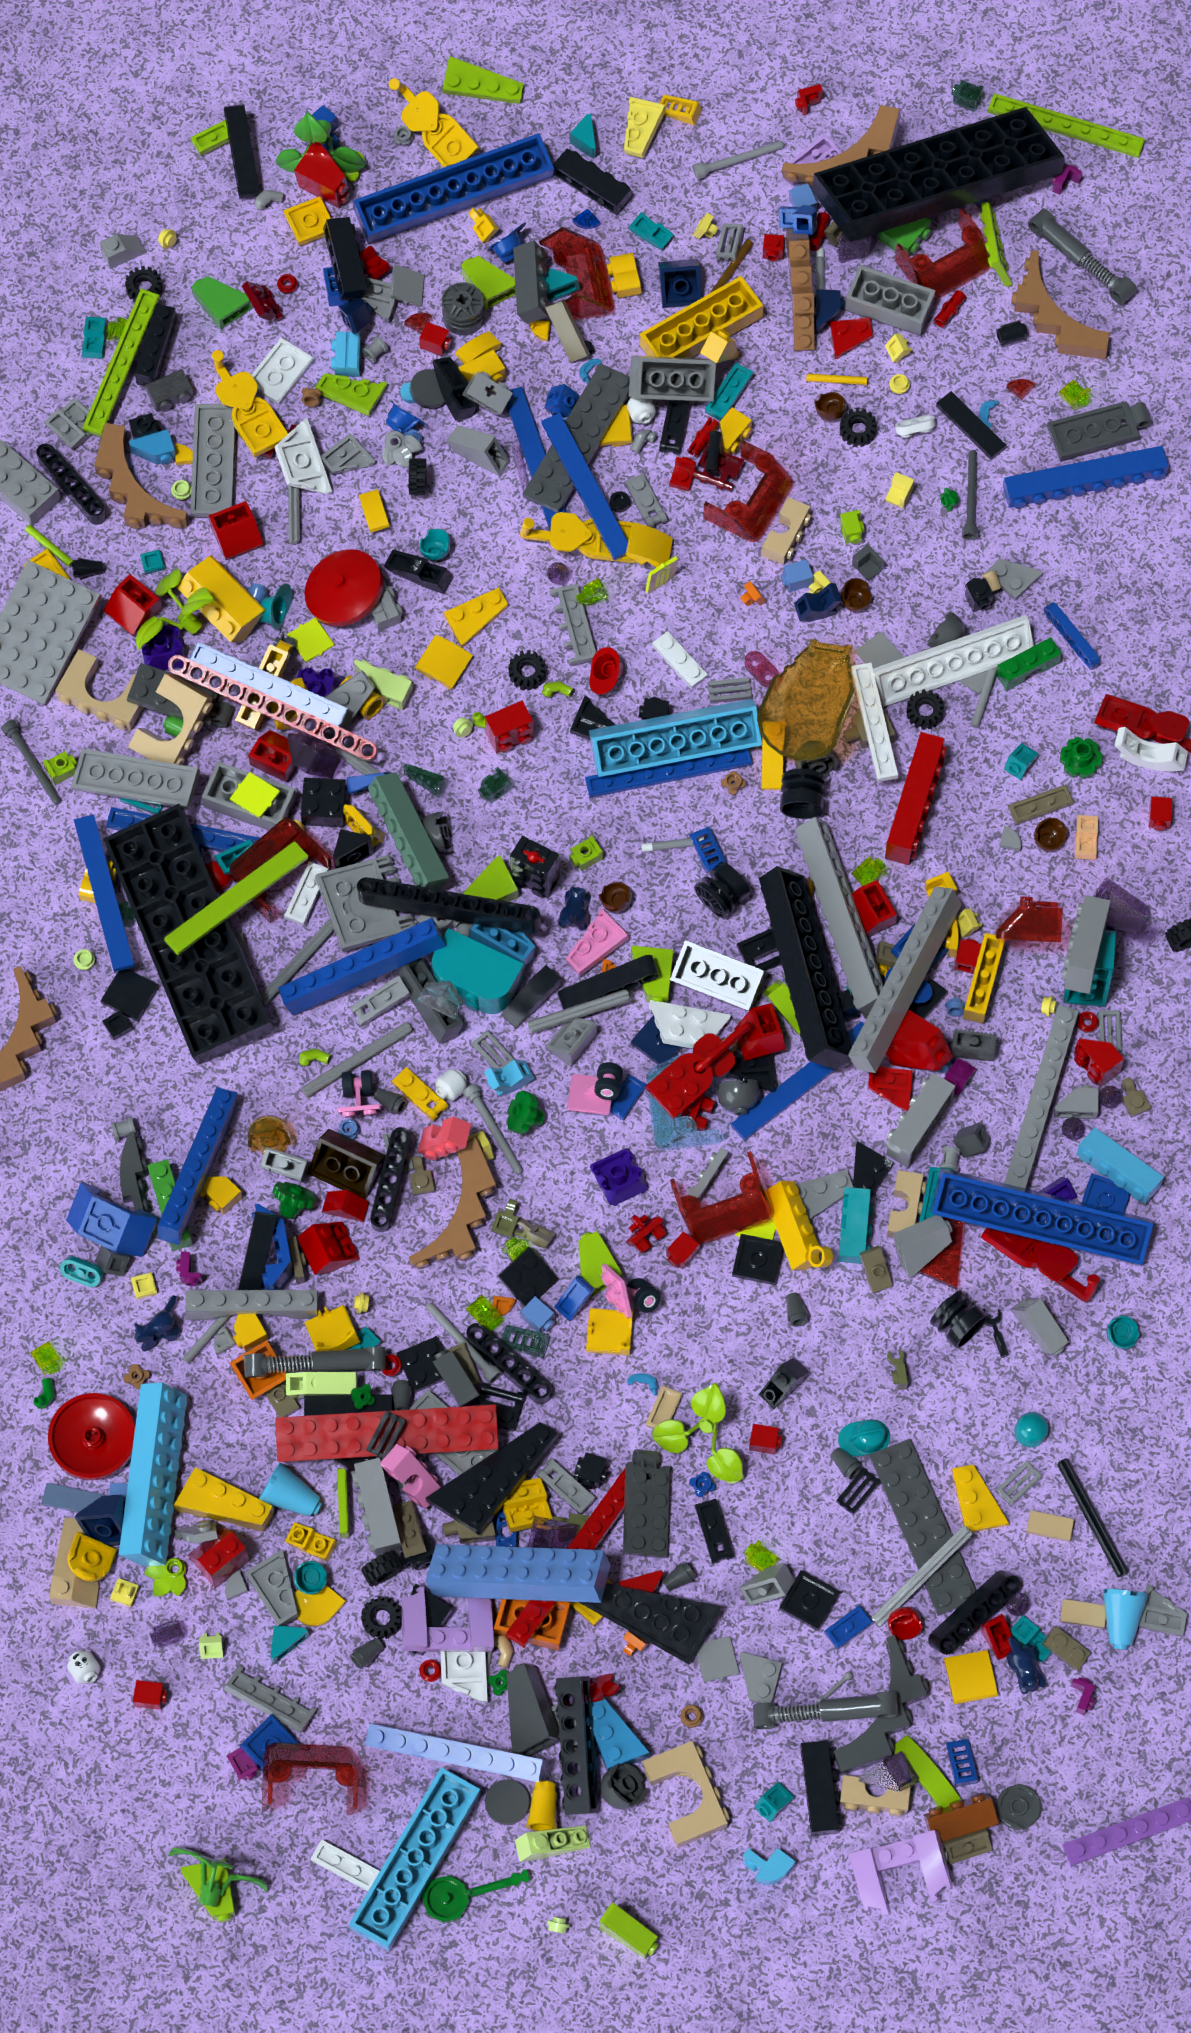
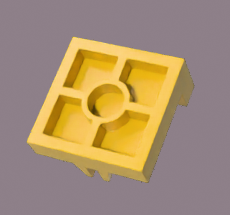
M344 1305L333 1310L324 1307V1313H321L319 1309L317 1317L304 1322L316 1351L345 1350L360 1343Z
M589 1308L586 1352L630 1356L633 1308H631L632 1317L629 1318L622 1312L619 1313L618 1310Z

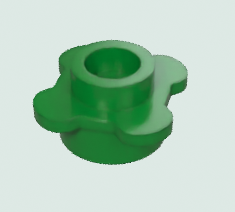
M944 488V493L940 495L941 503L946 507L947 511H952V507L958 505V495L954 490Z
M363 1384L362 1387L351 1390L355 1408L361 1409L364 1405H372L374 1403V1397L371 1395V1386L369 1384Z
M500 1670L498 1674L491 1675L487 1679L496 1696H500L508 1690V1672L506 1670Z

